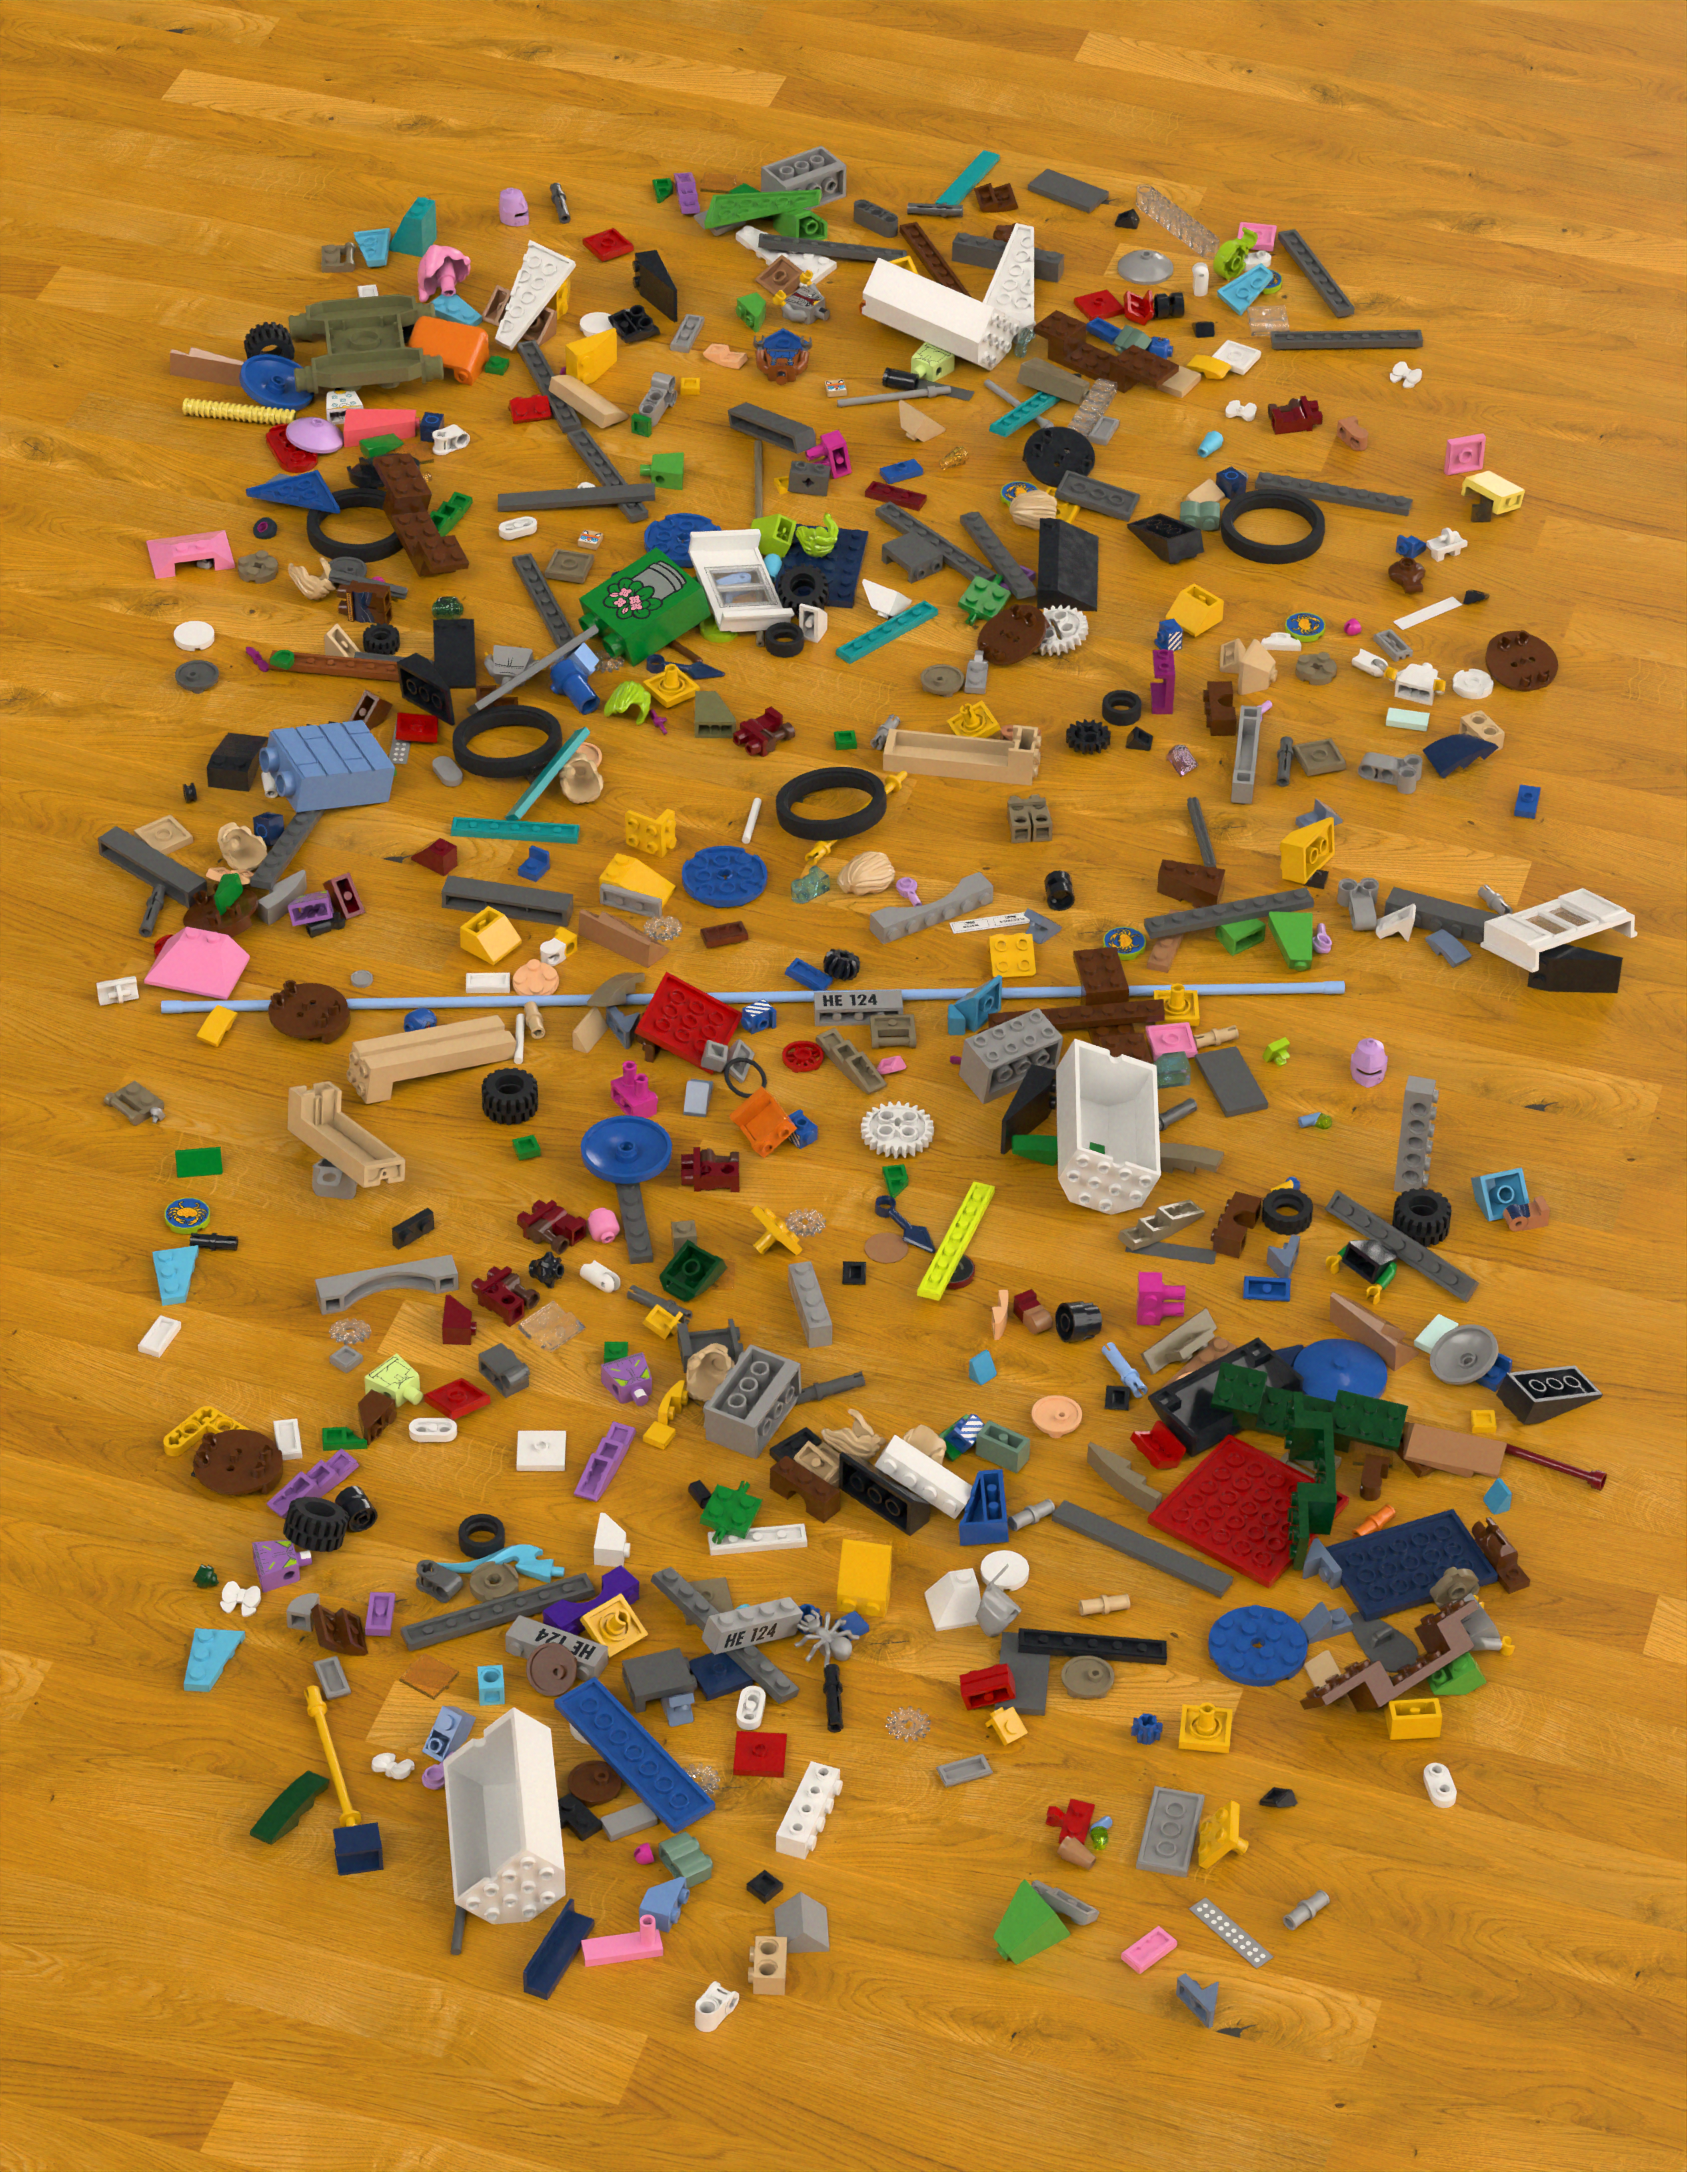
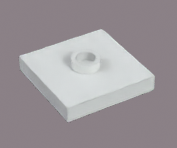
M1227 340L1212 357L1230 364L1231 369L1229 371L1244 375L1261 357V351Z
M518 1431L517 1471H565L566 1431Z

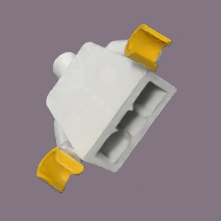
M1423 663L1422 665L1409 664L1406 669L1399 672L1396 668L1386 666L1383 677L1389 678L1390 681L1396 684L1394 697L1432 706L1435 693L1442 695L1445 692L1446 680L1438 678V671L1433 669L1429 663Z

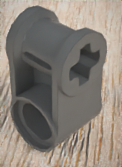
M422 1560L417 1564L416 1572L419 1575L416 1579L417 1589L431 1595L438 1601L447 1603L463 1587V1580L456 1572L450 1571L432 1560Z

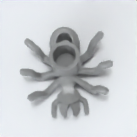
M811 1610L813 1615H805L804 1620L807 1622L801 1620V1624H797V1628L803 1631L814 1632L816 1635H805L801 1641L795 1643V1647L804 1645L810 1639H821L813 1645L809 1655L806 1657V1661L809 1662L819 1648L821 1654L825 1656V1668L832 1656L839 1661L848 1660L852 1653V1644L849 1639L859 1640V1636L852 1635L851 1630L836 1632L839 1626L846 1624V1620L839 1619L832 1629L828 1630L830 1622L829 1612H825L824 1627H820V1615L814 1610Z

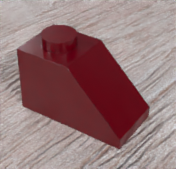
M439 838L411 856V860L445 876L458 866L457 846Z
M349 872L322 883L324 889L329 892L332 906L340 912V915L345 920L365 913Z
M446 1295L442 1323L443 1344L471 1345L472 1336H476L477 1322H472V1312L451 1295Z

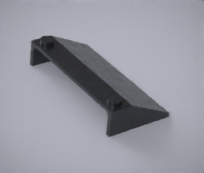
M1040 518L1038 609L1047 608L1051 610L1052 606L1058 609L1060 605L1065 609L1069 605L1071 610L1076 607L1077 611L1097 612L1098 536L1061 519Z
M1258 1337L1148 1396V1400L1162 1422L1186 1447V1453L1190 1457H1194L1220 1443L1228 1434L1234 1435L1245 1429L1232 1426L1233 1412L1211 1407L1221 1362L1267 1372L1266 1386L1292 1392H1302L1304 1378Z

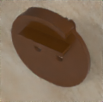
M1014 604L993 616L983 626L978 636L977 648L984 651L983 659L994 665L1014 664L1030 656L1040 646L1045 637L1046 628L1048 629L1050 624L1043 612L1031 605Z
M1525 630L1500 633L1493 637L1488 644L1485 656L1487 669L1499 683L1510 689L1530 692L1544 688L1554 680L1557 674L1558 660L1552 648L1546 642L1530 635Z
M215 884L213 886L215 893L218 888V884ZM243 888V892L230 907H226L227 911L220 915L214 900L215 894L207 896V892L201 890L199 892L202 899H200L196 892L193 895L196 903L188 909L183 918L185 927L226 934L232 938L253 926L250 916L256 911L259 902L253 891Z
M288 980L283 984L284 990L280 993H273V996H270L269 1020L275 1029L287 1036L308 1039L310 1041L321 1037L322 1043L327 1044L339 1038L349 1027L351 1018L347 1001L339 991L330 986L318 983L296 985V981Z
M234 1429L217 1434L206 1433L202 1438L203 1443L198 1451H196V1455H194L193 1469L199 1482L206 1488L221 1494H250L261 1488L262 1493L268 1494L278 1485L283 1475L282 1451L278 1450L270 1438L252 1430Z

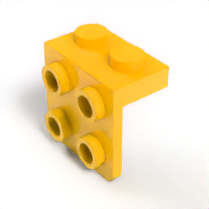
M666 809L657 820L631 810L625 813L627 845L663 858L670 849L675 847L677 841L675 837V811Z
M1016 933L1014 935L996 934L989 936L987 952H990L993 977L1000 975L1002 978L1033 977L1035 975L1036 967L1032 934Z

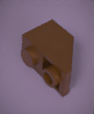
M372 1389L358 1403L359 1423L363 1438L367 1440L368 1446L375 1438L380 1437L382 1431L394 1422L397 1415L395 1400Z

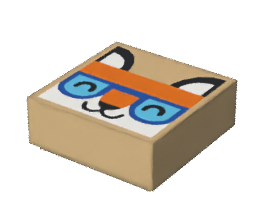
M843 379L825 381L824 387L828 397L847 396V389Z
M584 529L578 539V546L597 550L603 540V533Z

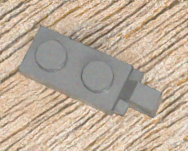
M975 650L974 660L969 659L965 693L985 694L988 661L983 660L984 651Z
M1038 1880L1032 1882L1031 1886L1050 1905L1053 1911L1065 1913L1071 1917L1073 1922L1079 1925H1086L1097 1920L1099 1910L1057 1887L1053 1889Z

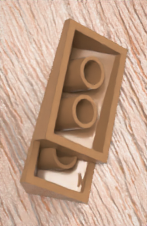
M496 285L482 314V320L499 327L506 313L507 303L509 304L511 299V290ZM545 306L522 338L528 341L535 340L539 346H542L556 334L557 311Z
M191 347L189 354L171 349L170 375L242 387L239 381V374L244 364L243 361Z
M581 909L579 912L578 935L646 968H649L670 950L621 918L603 911L600 915Z
M1332 1292L1330 1295V1321L1355 1341L1374 1350L1393 1371H1397L1418 1355L1419 1351L1402 1341L1406 1332L1356 1301Z
M1404 1422L1403 1452L1405 1460L1471 1478L1474 1472L1493 1478L1498 1477L1507 1445L1506 1442Z

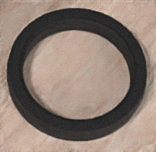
M349 488L333 492L332 495L340 510L351 507H371L383 510L386 492L372 488ZM310 509L308 512L306 529L309 542L317 552L332 560L339 557H354L362 560L364 563H370L388 558L404 548L395 531L382 540L366 544H348L332 540L324 535L319 528L322 521L332 513Z
M1260 489L1243 493L1233 498L1225 506L1221 518V536L1227 547L1243 558L1265 564H1288L1308 558L1320 548L1325 534V519L1320 508L1308 498L1286 490ZM1260 508H1277L1288 510L1304 517L1311 525L1312 531L1299 542L1286 545H1268L1243 537L1235 529L1233 523L1241 514Z
M525 705L497 706L472 714L456 727L453 733V752L460 767L472 774L488 778H514L545 768L562 748L563 737L558 720L545 710ZM500 726H530L540 729L548 735V740L544 745L532 752L515 757H485L471 752L466 747L468 742L477 734Z
M828 767L804 773L787 782L776 796V814L780 826L793 836L815 841L838 840L860 834L876 825L882 819L887 809V795L882 781L871 772L853 767ZM826 788H855L863 790L873 797L869 805L864 809L837 819H806L795 815L790 810L793 803L799 798Z

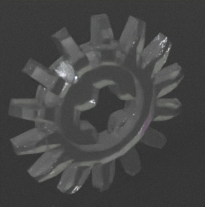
M603 649L600 650V653L597 651L593 652L599 659V662L594 666L596 668L595 671L601 670V673L605 671L611 673L613 669L619 670L618 666L623 667V655L613 659Z
M661 915V919L654 916L653 920H647V924L644 925V928H647L644 930V933H649L648 936L654 937L656 941L658 939L662 940V942H666L665 940L667 939L672 941L674 940L673 936L679 937L678 932H682L680 928L682 924L679 923L678 919H672V916H668L666 919H664L663 915ZM660 926L666 927V930H662Z
M807 1208L804 1209V1212L796 1209V1213L790 1212L789 1216L785 1218V1221H788L785 1224L787 1227H790L789 1231L795 1232L796 1236L803 1235V1238H806V1235L814 1237L815 1232L820 1234L822 1232L820 1228L826 1227L823 1223L826 1222V1219L822 1218V1213H816L815 1209H812L809 1213ZM803 1219H808L807 1225H803Z
M345 1318L344 1322L338 1320L336 1324H332L329 1333H333L330 1336L332 1339L337 1337L336 1342L338 1343L341 1341L345 1345L348 1343H353L354 1345L359 1341L364 1342L363 1337L369 1339L370 1335L368 1333H371V1329H369L370 1325L366 1324L363 1320L356 1322L357 1319L353 1318L349 1322V1319ZM354 1329V1331H350V1333L346 1332V1330Z
M909 1706L908 1710L900 1707V1712L896 1713L894 1710L891 1712L894 1718L887 1716L886 1720L890 1723L886 1724V1728L892 1729L888 1731L890 1735L897 1734L895 1737L897 1740L905 1736L904 1741L908 1742L909 1736H911L914 1741H918L917 1736L924 1738L926 1734L923 1732H930V1728L926 1726L931 1724V1720L924 1721L928 1715L927 1713L920 1715L921 1709L919 1708L917 1711H914L911 1706ZM911 1721L913 1726L905 1729L904 1724Z
M690 1763L691 1770L682 1767L691 1778L702 1777V1783H696L705 1793L708 1792L712 1795L714 1792L711 1788L718 1789L719 1785L715 1782H719L720 1777L715 1776L718 1774V1771L711 1770V1765H707L702 1769L703 1763H699L698 1768L695 1769L693 1763Z

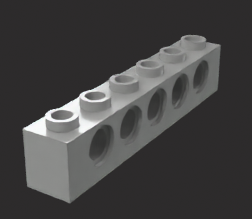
M1411 1075L1408 1077L1404 1095L1394 1191L1409 1192L1413 1188L1416 1190L1423 1187L1427 1188L1429 1174H1425V1171H1429L1431 1158L1427 1157V1154H1431L1433 1141L1429 1140V1137L1433 1138L1435 1124H1432L1431 1120L1435 1121L1437 1107H1434L1433 1103L1437 1104L1439 1090L1435 1089L1436 1080Z

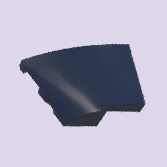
M1464 733L1437 740L1423 749V752L1444 779L1458 766L1465 769L1479 756L1485 760L1499 747L1495 743Z

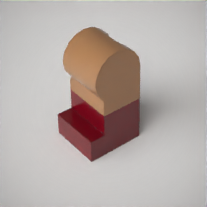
M1033 1289L1014 1296L1013 1313L1032 1334H1038L1052 1328V1318L1049 1312L1037 1300V1294Z

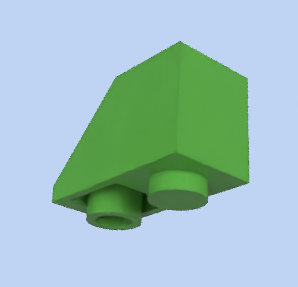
M757 292L737 298V307L735 309L737 316L755 333L759 332L766 318V301Z
M1469 1651L1426 1677L1434 1695H1466L1487 1683L1479 1665Z

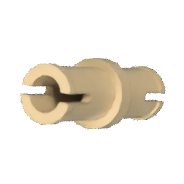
M529 1001L524 1004L525 1008H523L526 1014L525 1021L527 1026L530 1027L532 1037L540 1039L545 1035V1029L542 1024L543 1017L538 1011L537 1004Z
M1236 1025L1219 1030L1214 1028L1211 1029V1032L1193 1035L1196 1048L1199 1049L1213 1044L1218 1046L1221 1042L1238 1039L1239 1033Z
M1128 1594L1110 1597L1100 1595L1099 1598L1080 1600L1078 1603L1081 1616L1094 1613H1102L1104 1615L1109 1614V1611L1127 1610L1130 1608V1599Z

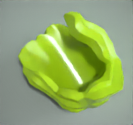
M825 512L823 518L828 532L821 526L816 529L800 526L795 531L796 537L804 551L811 557L822 558L832 552L837 541L838 526L829 513Z
M632 680L624 681L614 690L604 706V716L608 717L612 713L617 714L618 712L623 713L631 704H638L641 707V711L637 717L636 724L639 726L644 722L648 714L651 694L645 691L639 683Z

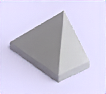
M741 1039L736 1040L728 1050L727 1062L723 1070H725L730 1060L738 1057L752 1060L755 1053ZM746 1062L734 1063L729 1069V1074L742 1083L745 1080L750 1064Z

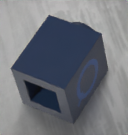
M424 413L420 424L421 441L434 443L432 433L445 428L444 414Z
M1232 466L1216 473V485L1225 494V497L1232 500L1246 493L1247 477Z
M265 812L253 817L254 835L261 836L266 846H274L284 832L283 815Z

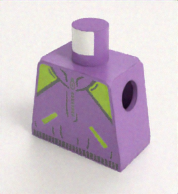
M328 890L298 896L288 904L293 926L333 918V907Z
M643 1352L601 1365V1382L620 1403L625 1404L634 1401L637 1406H643L648 1402V1396L652 1394V1378Z
M291 1540L252 1543L253 1560L262 1592H268L298 1582L300 1580L299 1567L312 1565L310 1551L295 1552Z

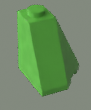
M798 209L773 215V228L782 236L814 240L827 239L828 223L810 210Z
M1269 911L1268 926L1288 968L1296 971L1311 969L1313 913Z
M1024 1879L1019 1885L993 1938L999 1945L996 1950L1006 1961L1010 1958L1017 1965L1066 1939L1071 1933L1052 1908Z

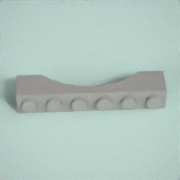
M1241 705L1231 802L1252 804L1262 707Z
M980 872L962 878L958 886L950 894L936 902L916 907H886L870 913V931L882 944L889 943L992 903L993 885Z
M452 1255L315 1279L316 1297L322 1315L345 1311L361 1298L384 1290L399 1288L418 1289L434 1294L459 1290L458 1272Z

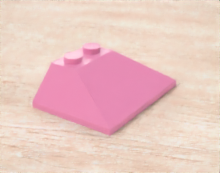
M225 530L146 541L156 579L175 576L174 563L212 558L215 571L235 568Z
M185 927L167 939L144 979V983L227 1000L246 967L250 956L226 934Z

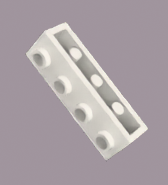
M896 1435L889 1441L874 1465L953 1519H956L971 1497L973 1486Z
M810 1762L776 1834V1852L805 1860L809 1850H814L817 1841L816 1835L818 1832L823 1831L826 1820L825 1816L827 1813H831L834 1797L839 1795L842 1789L843 1781L840 1780V1769Z

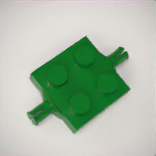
M996 574L993 581H988L978 575L975 576L958 601L957 606L970 614L965 621L967 625L973 626L977 618L989 621L993 616L1002 611L1012 594L1011 591L999 586L1004 579L1002 575Z
M741 1481L737 1490L717 1484L700 1517L699 1523L716 1531L712 1537L713 1543L717 1541V1544H721L725 1535L746 1538L762 1506V1499L746 1494L750 1487L747 1481L746 1483Z

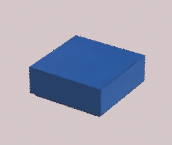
M856 1611L839 1618L846 1620L845 1625L837 1628L839 1632L851 1630L852 1635L858 1636L869 1632V1625Z

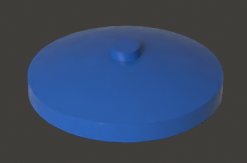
M270 354L253 356L244 362L239 374V381L243 390L256 402L272 409L277 408L279 410L283 408L284 411L285 409H289V411L301 410L312 402L315 394L308 393V391L296 392L294 369L303 367L281 356Z
M625 1115L604 1119L589 1128L581 1141V1158L585 1167L598 1178L613 1183L631 1184L649 1180L660 1174L668 1166L672 1156V1142L666 1130L656 1122L639 1116Z
M1325 1339L1312 1343L1297 1355L1293 1365V1369L1304 1378L1303 1394L1335 1402L1338 1389L1379 1399L1384 1393L1387 1384V1368L1382 1358L1368 1346L1352 1340Z

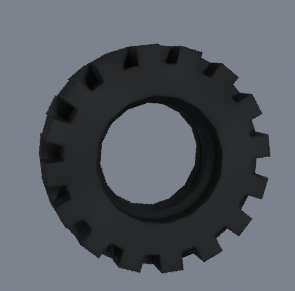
M376 623V626L372 624L370 628L367 627L363 632L365 652L383 655H394L395 652H398L400 637L396 627L393 628L391 624L388 626L387 623H383V625Z

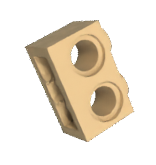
M1482 710L1460 718L1459 734L1465 733L1495 743L1499 747L1497 750L1503 749L1505 732Z
M756 1936L755 1947L750 1946L749 1962H754V1967H749L748 1983H753V1994L785 1995L787 1937Z

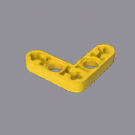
M204 1406L164 1437V1451L169 1456H179L199 1441L204 1434L223 1432L219 1430L222 1426L230 1427L229 1430L250 1429L211 1406ZM187 1429L197 1430L192 1434L185 1433Z

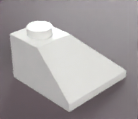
M863 579L862 583L870 605L878 611L877 615L885 619H888L889 616L895 617L902 613L912 602L911 599L897 591Z
M973 1568L948 1572L924 1592L936 1631L979 1625L975 1616L979 1609L981 1597Z

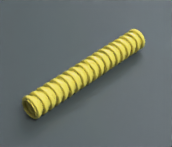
M185 398L182 407L184 415L190 414V416H193L195 414L197 417L201 415L202 417L207 416L211 418L213 416L215 419L217 417L219 419L225 418L226 420L231 418L233 421L235 419L241 421L242 419L243 422L248 420L249 422L254 421L258 423L260 421L261 424L266 422V424L272 423V425H276V423L290 424L296 420L295 410L289 411V409H285L284 411L283 408L278 410L277 408L272 409L268 407L266 409L265 406L260 408V406L254 407L250 405L248 407L247 404L242 406V404L236 405V403H233L231 405L229 402L225 404L224 402L219 403L215 401L213 403L211 400L209 402L207 400L201 401L200 399L195 401L193 398L191 400Z

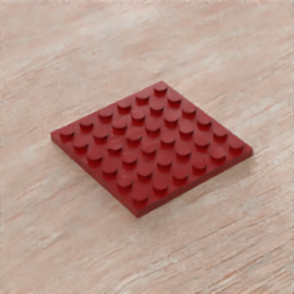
M1228 1434L1148 1516V1524L1269 1589L1293 1564V1559L1288 1558L1289 1545H1292V1541H1288V1527L1291 1526V1522H1287L1288 1507L1292 1508L1290 1506L1291 1492L1296 1491L1297 1482L1314 1483V1479ZM1336 1491L1337 1506L1334 1519L1349 1504V1497ZM1309 1534L1308 1547L1312 1544L1313 1539L1317 1538L1320 1534Z

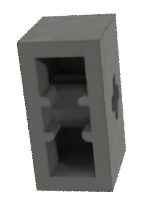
M792 461L788 491L827 496L831 466Z

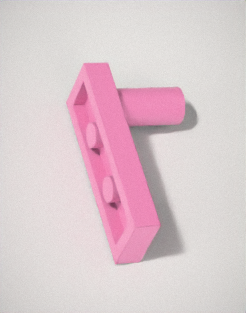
M644 1915L640 1918V1932L581 1940L585 1967L663 1956L659 1929H656V1920L652 1915Z

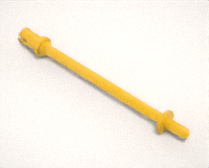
M902 770L896 776L888 775L886 777V785L884 786L886 795L891 791L898 792L901 790V782L907 777L906 771ZM872 798L867 803H865L858 811L868 806ZM838 840L818 841L814 848L805 855L806 862L812 857L813 859L808 864L816 865L822 857L830 854V847Z
M309 1686L307 1690H304L308 1703L307 1712L310 1717L315 1718L343 1814L339 1817L341 1827L359 1825L362 1821L361 1814L352 1809L324 1716L327 1712V1705L322 1701L319 1687Z

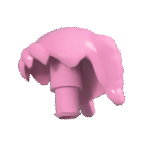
M431 245L422 257L417 273L420 302L425 303L429 295L434 294L439 286L443 296L454 295L457 282L461 283L470 273V258L453 247Z

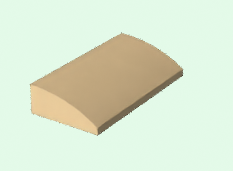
M570 375L551 377L549 391L599 427L604 428L629 419L628 414L577 378Z

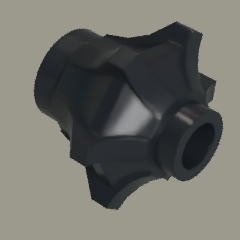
M546 1252L542 1258L530 1262L529 1274L532 1278H537L541 1283H545L548 1288H554L555 1281L561 1279L564 1274V1266L561 1264L562 1260L560 1257L555 1258L552 1252Z

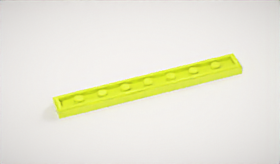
M979 1182L972 1183L917 1289V1296L940 1301L995 1193V1186Z

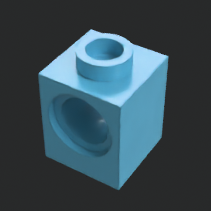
M478 1666L480 1706L505 1704L503 1666Z

